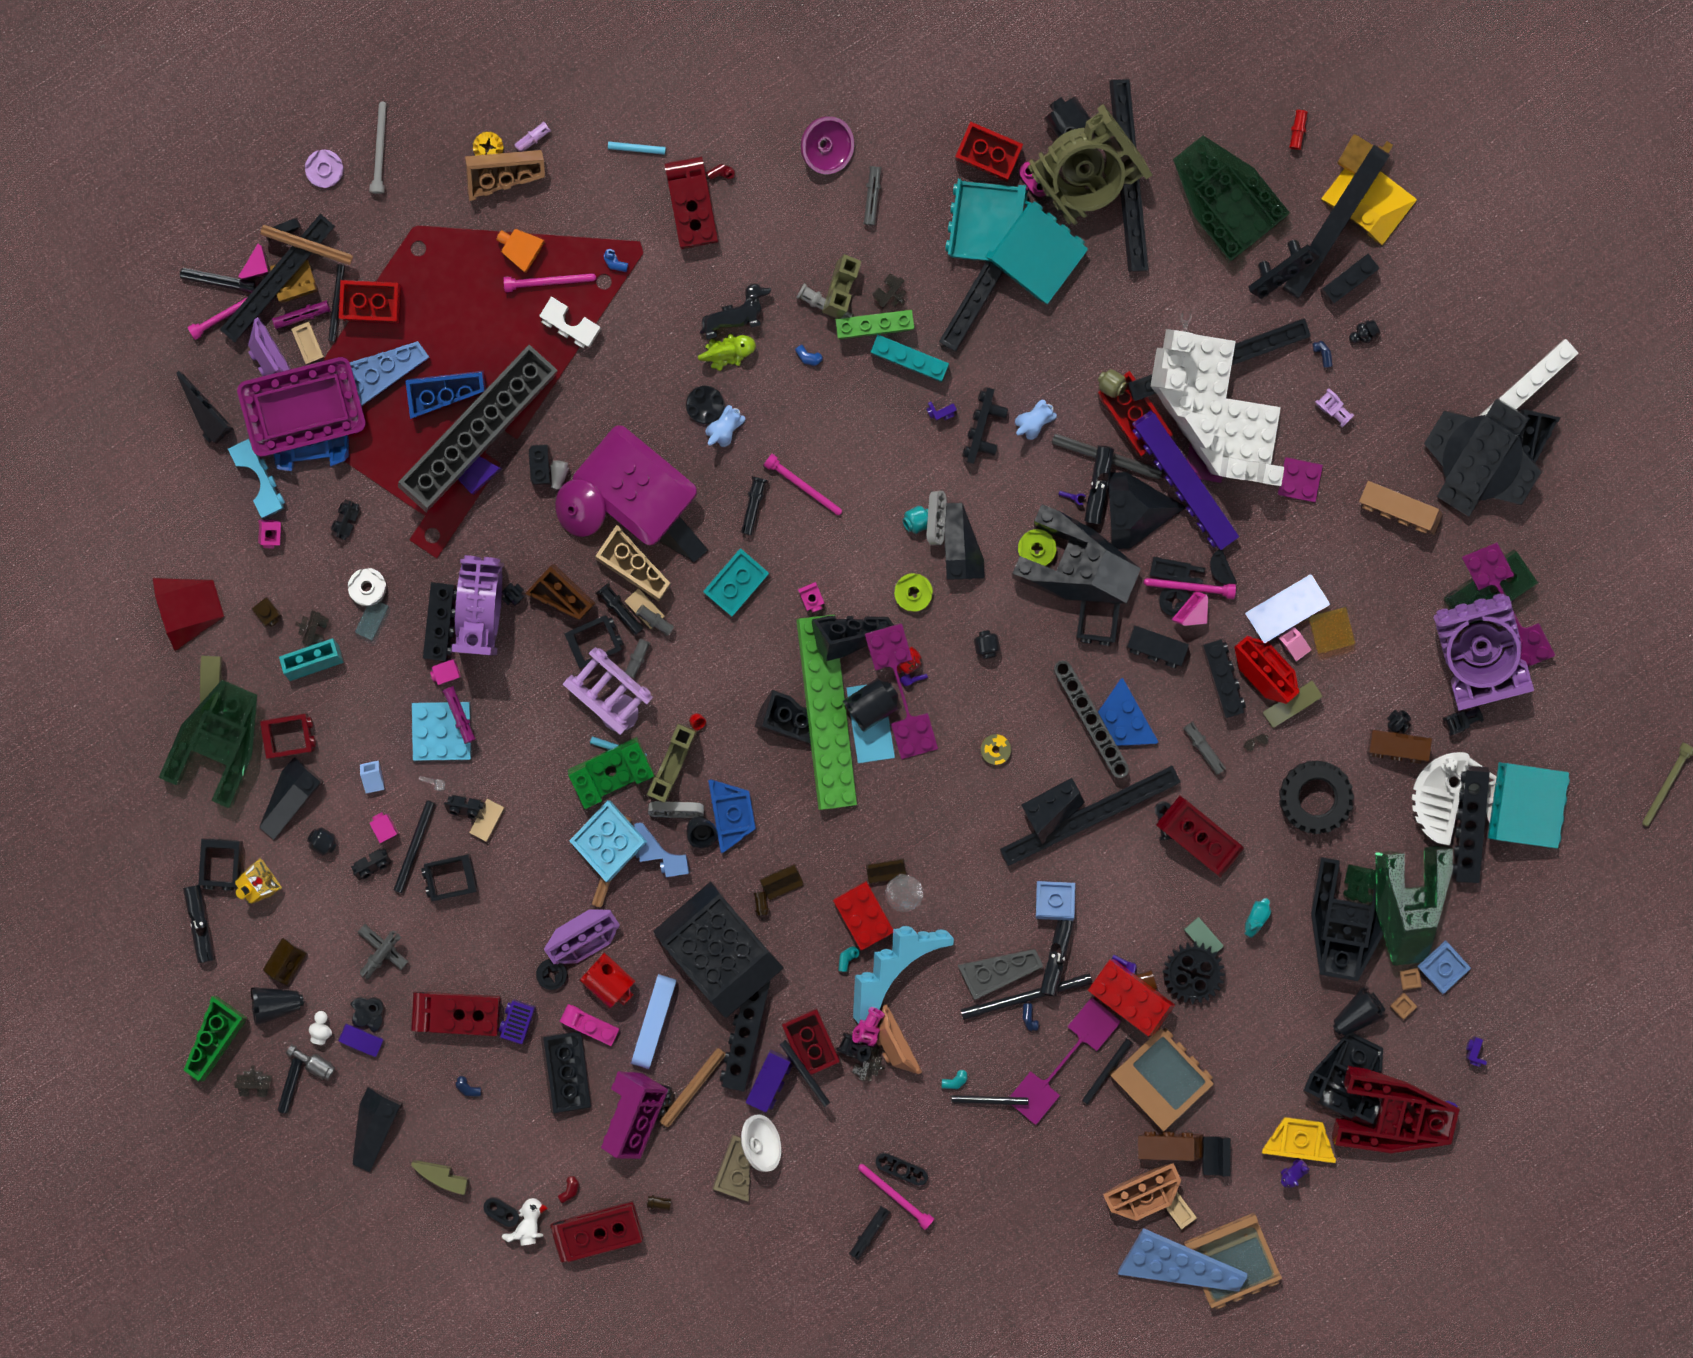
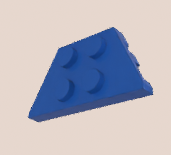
M1121 678L1098 711L1115 744L1118 746L1159 743L1127 684Z
M711 779L708 782L720 851L723 853L755 830L756 827L750 792Z

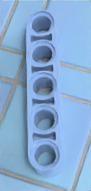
M658 974L631 1064L650 1069L677 981L676 979Z

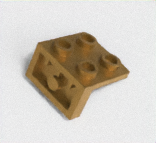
M1354 134L1337 164L1355 174L1373 145ZM1386 141L1382 147L1380 145L1378 147L1389 153L1393 144Z
M308 259L288 283L280 289V292L277 294L279 302L284 303L318 291Z

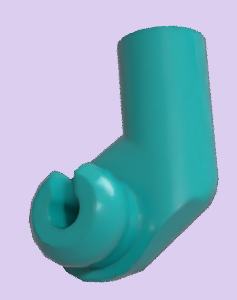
M852 946L841 952L838 971L848 972L849 961L859 956V949Z
M959 1070L954 1079H942L941 1088L959 1089L968 1080L967 1072Z

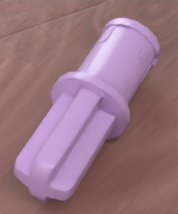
M543 121L542 124L531 132L528 131L526 136L515 143L516 149L519 152L525 151L534 143L537 144V141L551 132V130Z

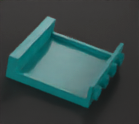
M958 178L957 184H954L953 195L956 196L955 203L952 202L950 212L953 214V219L948 224V233L951 234L950 240L946 241L945 251L948 252L951 258L991 262L985 255L989 250L994 251L1025 210L1028 188L1026 185H1019L1018 187L967 182Z
M1025 201L1027 205L1025 210L994 251L989 250L985 257L1040 302L1048 304L1087 252L1088 248L1084 245L1085 241L1077 235L1074 237L1070 234L1071 230L1063 224L1060 226L1056 223V217L1050 213L1045 214L1040 204L1035 201L1033 203Z
M1499 762L1488 838L1558 848L1561 841V825L1564 822L1563 811L1567 802L1566 791L1570 782L1569 772Z

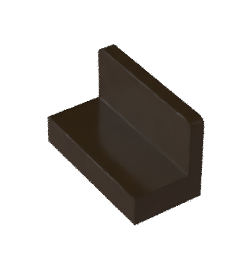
M904 858L866 864L869 883L907 877Z
M795 864L760 879L769 900L804 885Z
M282 938L264 966L263 971L274 980L288 985L307 952Z

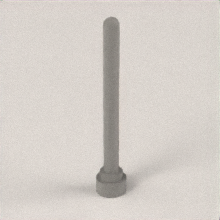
M384 101L379 103L374 180H372V184L369 187V192L374 194L385 193V185H383L382 181L386 103Z

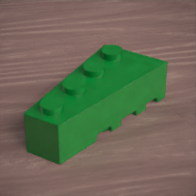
M212 996L210 999V1005L205 1012L195 1044L184 1067V1071L197 1081L206 1080L248 1019L218 996Z

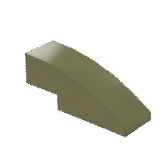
M201 656V713L220 714L222 657Z
M1312 680L1300 687V692L1287 704L1277 702L1262 712L1272 728L1323 697Z
M418 1160L412 1161L411 1166L430 1182L448 1191L462 1195L466 1194L469 1178L451 1175L450 1166Z

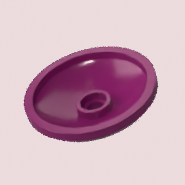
M832 116L818 118L806 128L802 136V157L807 166L817 173H836L848 164L853 155V133L850 127L839 118ZM823 140L824 144L821 147L820 142Z
M583 479L571 480L565 483L557 494L555 502L557 518L567 532L575 536L584 537L592 535L599 530L605 519L606 507L601 492L593 483Z

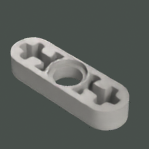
M942 490L933 491L929 496L927 541L930 545H941L944 541L947 498Z
M654 801L649 803L648 814L652 817L666 818L703 817L704 805L695 802L664 803L662 801Z

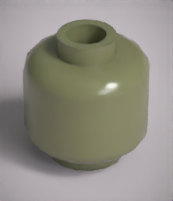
M1109 369L1106 373L1102 372L1098 378L1099 390L1112 398L1121 396L1128 385L1126 377L1113 369Z

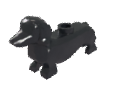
M759 284L748 285L745 289L746 300L743 305L734 308L732 304L721 307L722 311L706 315L702 318L700 335L705 333L706 338L710 339L717 337V333L714 330L720 327H741L748 322L751 328L761 325L757 319L761 312L759 298L770 294L772 289L761 288Z

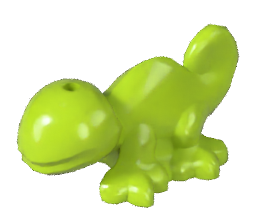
M730 333L728 338L723 339V342L711 339L709 344L705 346L709 350L698 355V360L713 362L711 368L719 371L727 363L731 365L735 363L737 366H740L741 360L754 352L756 344L754 339L749 336L739 335L734 337Z

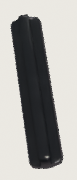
M297 1058L292 1059L277 1109L278 1112L283 1114L288 1113L303 1061Z

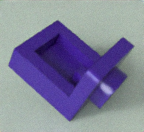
M929 402V407L926 408L930 418H935L936 421L942 418L946 421L954 417V412L957 411L954 403L936 411L932 402Z
M1473 1036L1472 1040L1469 1039L1466 1050H1468L1466 1058L1470 1060V1064L1475 1066L1487 1065L1486 1060L1477 1058L1483 1039Z

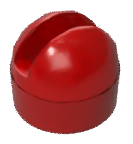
M695 713L690 716L689 723L694 730H700L705 726L706 719L702 715Z

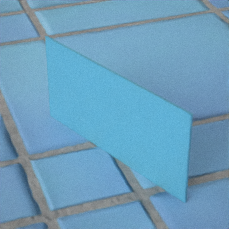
M866 685L847 687L848 697ZM851 715L858 763L895 758L889 716L863 732Z

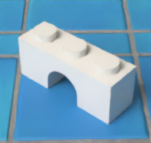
M551 297L540 314V317L543 319L541 322L550 328L552 326L559 329L558 333L566 338L568 336L575 339L574 343L578 346L590 348L602 328L585 317L577 326L567 325L565 314L569 309L568 306Z

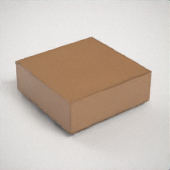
M1419 968L1399 971L1402 990L1422 987Z
M1404 992L1390 1005L1403 1020L1417 1008Z

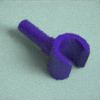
M1059 491L1060 496L1074 500L1077 505H1083L1077 499L1079 496L1086 497L1084 494L1078 493L1075 495Z
M906 674L900 678L903 686H908L916 681L927 679L928 676L924 674L911 679L909 674Z
M1113 955L1112 959L1125 965L1129 971L1135 974L1137 968L1135 963Z

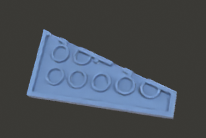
M418 341L350 362L361 407L430 358Z
M1144 1228L1118 1270V1275L1239 1292L1247 1279V1273Z

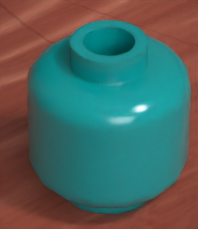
M916 506L905 512L902 521L908 532L918 534L927 529L928 509Z

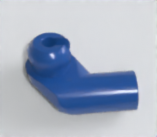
M607 249L604 253V260L607 266L613 270L627 272L628 263L618 261L615 251Z
M803 344L795 348L796 353L804 364L815 366L822 362L823 357L820 353H808Z

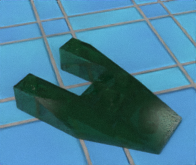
M222 679L182 723L158 778L174 785H180L195 751L227 765L211 801L227 808H232L253 754L258 695Z
M1442 846L1425 847L1424 886L1406 888L1405 853L1395 851L1375 852L1376 911L1392 964L1396 966L1421 963L1430 954L1453 870V849Z

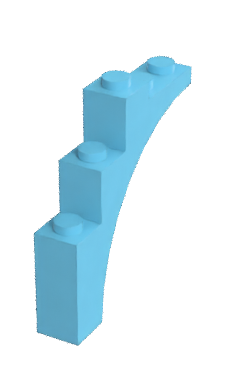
M909 926L893 929L892 950L883 949L880 952H874L873 973L864 972L861 975H855L853 1018L859 1024L860 1020H866L870 1007L880 1010L883 998L891 983L912 961L935 949L952 946L954 938L949 932L940 929L936 930V932L928 933L921 931L917 934Z

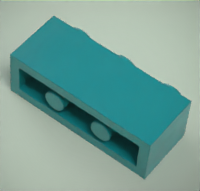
M333 638L279 656L283 674L289 681L344 663L340 647Z

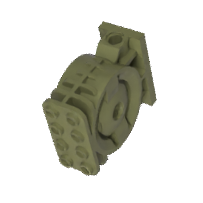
M1104 104L1097 108L1098 114L1086 121L1085 128H1078L1064 133L1048 147L1049 150L1046 155L1040 152L1038 154L1039 160L1036 162L1033 159L1029 160L1030 165H1028V168L1033 173V178L1038 184L1042 185L1045 194L1052 198V202L1058 211H1062L1063 217L1068 224L1073 223L1076 225L1078 223L1076 220L1078 216L1081 215L1083 218H1086V211H1095L1108 205L1120 193L1123 184H1132L1142 176L1146 179L1152 176L1144 158ZM1098 149H1102L1105 152L1106 164L1104 163V158ZM1060 168L1065 179L1070 183H1067L1061 178V176L1059 175ZM1103 171L1107 175L1105 178L1101 175Z

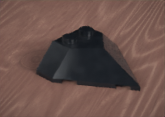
M1127 472L1110 473L1108 482L1111 524L1110 540L1111 544L1117 549L1132 548L1186 508Z

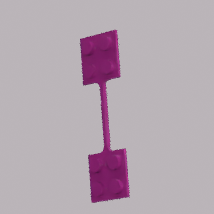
M1190 443L1187 461L1199 479L1221 483L1222 476L1213 475L1209 472L1207 466ZM1285 457L1282 484L1279 486L1278 495L1316 502L1323 465Z
M1498 542L1462 557L1478 590L1495 585L1500 594L1505 595L1500 582L1514 576V573ZM1514 613L1521 641L1520 658L1526 661L1527 666L1529 667L1554 657L1555 653L1540 624L1537 623L1524 628Z
M902 623L866 633L865 637L875 670L885 667L893 668L907 716L904 720L891 723L901 759L938 749L928 713L918 716L910 715L897 672V665L912 660Z
M1091 997L1067 1026L1078 1035V1042L1047 1079L1042 1080L1030 1071L1009 1096L1028 1097L1029 1105L1012 1106L1036 1125L1060 1096L1049 1086L1051 1078L1080 1043L1086 1042L1097 1051L1121 1021Z

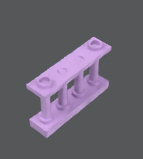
M595 647L589 652V655L593 657L592 660L578 676H569L563 685L621 735L629 726L626 719L642 701L648 704L653 697L647 688L641 687L613 663L602 649ZM600 663L607 669V672L592 689H588L583 685V681ZM615 676L622 684L606 702L601 701L597 694ZM627 689H630L636 697L621 714L617 715L612 710V706Z

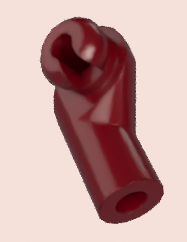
M719 164L707 171L706 174L710 181L718 176L733 179L735 171L730 166Z
M569 1176L566 1179V1191L558 1195L562 1204L578 1193L579 1182L574 1176Z

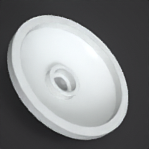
M763 1115L749 1117L745 1121L741 1132V1145L748 1162L758 1171H772L777 1167L781 1158V1141L774 1124Z

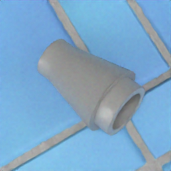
M553 460L552 465H550L551 488L560 489L563 486L569 470L567 462Z

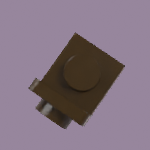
M268 597L252 608L264 627L268 625L273 627L280 621L278 618L281 614Z

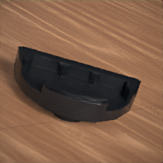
M1217 550L1210 560L1211 574L1217 581L1223 584L1237 583L1223 550Z

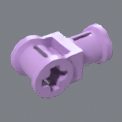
M1328 388L1326 390L1327 393L1320 400H1316L1315 404L1330 417L1334 416L1341 423L1340 426L1343 427L1354 414H1350L1342 406L1343 403L1340 401V398Z

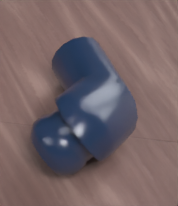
M1323 341L1314 342L1312 344L1313 351L1316 353L1321 352L1323 367L1333 366L1331 350Z
M1026 1003L1023 1004V1021L1027 1030L1031 1032L1032 1030L1037 1031L1039 1022L1037 1020L1032 1021L1033 1005Z
M464 1076L457 1078L456 1088L464 1096L481 1097V1087H470L467 1084V1078Z

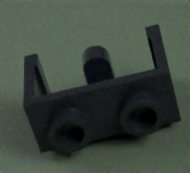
M531 445L529 449L530 481L532 485L551 484L548 460L549 445Z

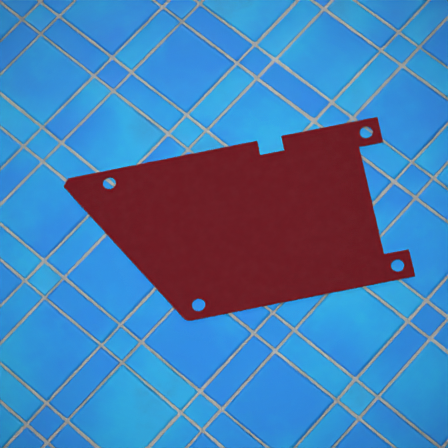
M415 226L410 230L376 281L399 283L401 285L399 323L349 321L322 361L343 357L350 363L417 341L430 357L362 406L365 426L362 431L348 435L349 457L344 461L425 516L409 539L411 542L437 559L488 482L473 495L458 479L427 513L398 488V482L483 393L481 392L410 419L406 380L484 371L487 389L518 355L530 345L557 369V374L504 430L518 440L580 348V346L574 343L575 339L568 336L566 338L558 333L559 329L552 326L550 328L541 322L543 319L540 317L541 312L550 298L553 297L568 306L569 309L565 314L567 325L577 326L584 317L596 324L643 255L644 251L640 241L528 233L544 240L545 243L529 270L525 273L501 252L505 245L496 240L500 231ZM416 241H421L426 246V251L421 256H415L411 252V246ZM607 249L615 251L618 261L628 263L627 272L613 270L607 266L604 260V253ZM595 274L597 280L600 275L606 274L612 280L611 286L607 289H600L597 286L596 280L519 287L513 290V292H505L504 277L522 280ZM487 448L480 457L499 467L501 463L486 454ZM429 528H435L440 533V538L435 543H429L425 539V532Z

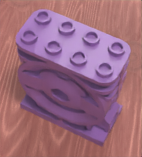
M465 555L464 559H460L462 565L459 571L455 609L456 644H452V652L497 655L498 648L495 647V639L500 620L502 567H504V563H500V559L484 557V561H481L480 557Z
M1497 594L1492 599H1478L1473 604H1459L1454 609H1440L1436 612L1434 620L1444 658L1454 674L1451 679V685L1458 710L1534 691L1527 663L1520 658L1521 641L1509 596ZM1475 620L1491 621L1498 626L1504 627L1497 629L1495 626L1486 622L1474 623L1472 625H1469V623ZM1464 627H1466L1461 633L1460 638L1458 640H1454L1455 638H1457L1459 632ZM1480 641L1486 642L1482 648L1476 646ZM1510 646L1508 648H1505L1501 657L1496 662H1494L1500 656L1503 647ZM1464 658L1466 661H1468L1469 663H1471V664H1473V665L1483 666V667H1476V666L1469 665V664H1467L1466 662H1464L1463 660H1458V661H1453V660H1457V659Z

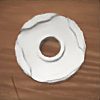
M372 568L360 569L351 576L348 582V591L355 603L361 606H372L383 599L387 585L384 577L377 570ZM365 583L372 584L371 590L367 592L362 590V586Z

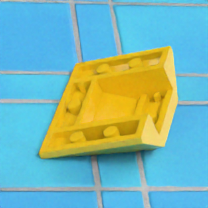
M1344 168L1321 199L1334 208L1355 174ZM1380 171L1350 219L1368 232L1367 235L1380 245H1383L1417 199Z

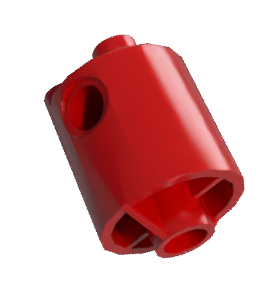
M603 953L579 981L610 1009L616 1002L624 1006L634 995L630 991V987L636 980L612 958Z

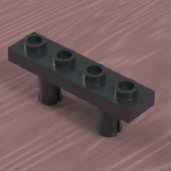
M1297 240L1289 241L1287 244L1291 254L1289 258L1272 270L1268 261H1262L1258 264L1261 277L1248 286L1250 293L1261 299L1266 297L1269 293L1319 259V251L1308 244L1301 248Z
M986 387L978 395L980 403L978 409H975L972 419L975 421L973 428L970 427L967 438L969 443L963 449V462L974 464L978 452L993 456L996 454L998 445L982 441L981 438L988 415L1005 419L1008 408L992 403L995 389Z

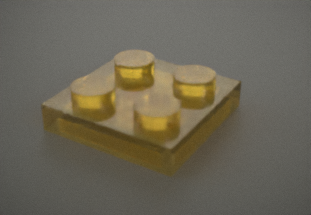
M1346 607L1308 617L1318 654L1355 644Z

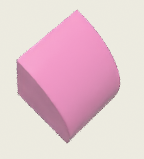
M1294 626L1278 637L1295 661H1298L1311 651L1301 633Z

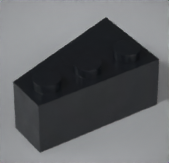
M1525 409L1518 410L1530 418L1521 433L1523 450L1536 463L1543 450L1542 448L1547 439L1550 438L1551 432L1561 417Z
M1070 778L1021 804L1043 844L1046 838L1053 831H1056L1066 818L1068 819L1085 801L1074 780Z

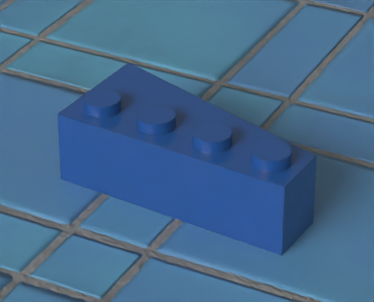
M484 371L407 379L406 389L410 419L484 392L486 390Z

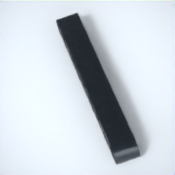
M1373 145L1310 244L1311 247L1319 251L1320 258L1289 279L1282 290L1297 299L1300 298L1390 156L1389 153Z

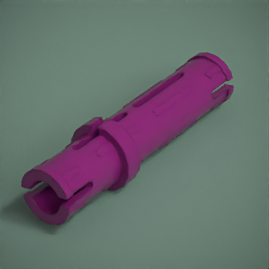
M325 300L314 305L308 304L305 308L272 318V321L277 330L278 328L309 318L311 320L315 319V316L331 312L328 301ZM315 309H319V310H317V311H314V312H311V313H308V314H305V315H304V313H306V312H309V311H312V310H315ZM299 315V317L285 321V319Z
M454 686L443 690L442 692L456 721V729H459L464 744L474 741L476 738L469 725L471 722L466 718Z

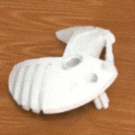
M1449 753L1434 759L1420 772L1413 789L1416 790V795L1412 794V800L1415 801L1416 806L1412 805V809L1418 814V817H1414L1417 823L1424 826L1425 829H1422V831L1437 843L1450 845L1459 805V790H1463L1464 784L1460 782L1461 771H1465V765L1482 767V765L1471 759L1467 753ZM1492 773L1489 775V778L1493 781L1489 782L1486 807L1489 824L1497 777ZM1453 776L1458 779V784L1455 787L1449 785V779ZM1471 784L1469 786V789L1472 791H1475L1479 788V785L1477 784Z

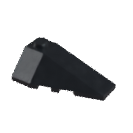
M178 371L176 373L199 426L204 432L202 434L209 443L213 441L217 444L233 427L181 371Z
M946 503L944 532L946 580L985 578L984 558L963 503Z
M680 516L659 540L693 562L708 551L707 547Z
M825 616L812 619L816 646L825 661L843 658L868 646L865 637L866 633L894 626L889 617L866 616L864 619H853V616H847L846 619H836V616Z
M772 690L759 710L754 727L811 745L807 709L798 704L791 696Z
M293 757L280 774L259 828L274 840L324 781L296 757Z
M367 1087L359 1104L352 1163L368 1172L371 1171L402 1105V1102L370 1087Z

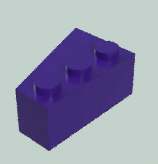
M479 457L463 473L459 481L474 495L502 469Z
M770 1049L746 1100L747 1104L764 1112H767L768 1108L772 1110L777 1100L774 1099L776 1091H781L785 1083L782 1079L785 1074H789L793 1066L790 1064V1058Z

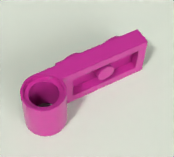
M571 1004L567 1005L560 1019L561 1023L610 1046L619 1031L618 1027L592 1016Z

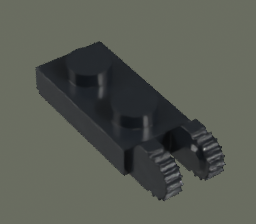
M1153 557L1149 576L1186 583L1203 584L1201 578H1191L1189 573L1190 570L1202 573L1205 572L1206 568L1192 566L1190 563Z

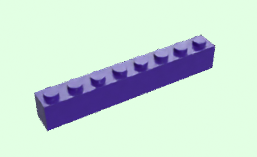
M1150 410L1132 423L1135 428L1132 430L1138 440L1142 438L1145 443L1143 447L1149 455L1153 454L1156 459L1154 463L1160 471L1164 470L1167 474L1165 479L1169 485L1176 487L1178 491L1175 494L1181 502L1185 501L1188 507H1186V510L1192 517L1196 516L1199 521L1196 524L1202 532H1207L1209 535L1207 540L1211 546L1222 550L1239 538L1237 532L1155 413Z

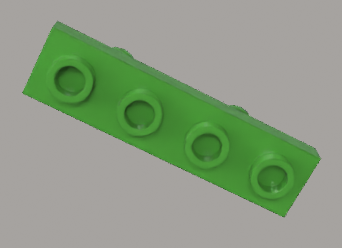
M912 310L835 319L838 339L914 330Z

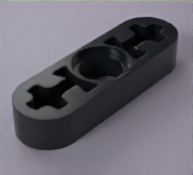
M886 1152L879 1153L876 1157V1166L882 1171L918 1186L924 1185L928 1180V1173L922 1167ZM886 1156L888 1157L887 1161L893 1163V1159L896 1160L893 1171L889 1170L891 1166L888 1164L881 1166L879 1159H883ZM903 1163L907 1166L905 1174H899L896 1171L898 1164ZM910 1167L914 1168L912 1172L918 1174L920 1171L923 1172L922 1176L925 1177L924 1180L920 1179L919 1181H916V1177L914 1175H911V1178H908L907 1176L910 1173Z

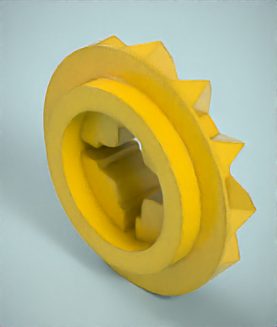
M482 132L476 136L473 142L475 156L486 155L485 148L480 145L487 144L489 139L490 145L496 149H489L487 155L503 153L501 138L493 132Z

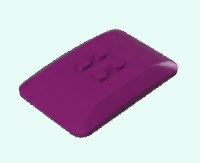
M343 357L241 382L237 388L252 450L258 456H267L362 431L365 426V419L351 365Z
M621 425L611 429L573 476V480L583 479L593 483L604 498L606 512L646 545L656 544L697 495V488L691 481Z

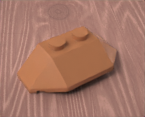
M885 1003L881 1010L885 1015L878 1023L880 1031L876 1043L878 1046H883L885 1052L882 1054L887 1064L891 1062L894 1067L916 1074L922 1073L889 1006Z
M1170 1163L1127 1180L1103 1195L1112 1213L1137 1221L1170 1206L1181 1183V1179L1174 1163Z

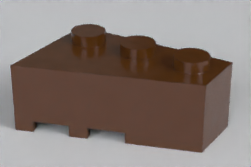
M1370 730L1367 752L1372 753V757L1383 758V755H1389L1391 760L1402 761V758H1410L1411 763L1421 764L1422 760L1429 761L1432 738Z
M1144 1131V1134L1138 1136V1159L1198 1160L1202 1158V1139L1204 1134H1193V1132L1174 1134L1171 1131L1156 1134V1131Z

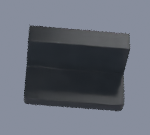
M1204 1136L1202 1139V1174L1230 1176L1231 1138L1226 1136Z

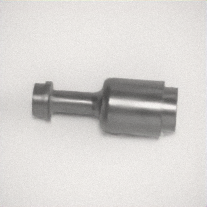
M290 1045L286 1052L289 1057L294 1056L306 1064L305 1069L318 1078L327 1081L330 1079L335 1070L331 1062L317 1054L308 1056L297 1050L296 1045Z

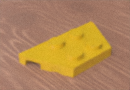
M1284 1117L1262 1149L1263 1154L1336 1163L1324 1124L1319 1121Z

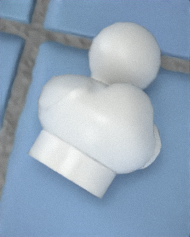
M318 1011L314 1016L316 1022L309 1027L310 1041L314 1044L323 1045L326 1039L332 1035V1031L324 1024L328 1019L327 1014L324 1011Z

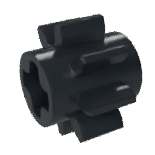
M510 583L501 592L504 595L502 600L508 606L511 603L516 606L525 597L522 594L524 589L518 583L515 586Z
M1395 709L1387 718L1389 720L1388 727L1394 733L1401 731L1404 734L1411 726V717L1404 710L1398 712Z

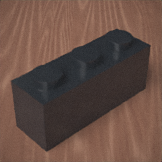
M1368 253L1320 291L1329 303L1333 305L1380 268Z
M1134 625L1126 647L1130 648V653L1139 656L1141 653L1148 655L1147 659L1156 662L1161 659L1166 661L1165 665L1176 668L1177 665L1182 666L1189 644Z

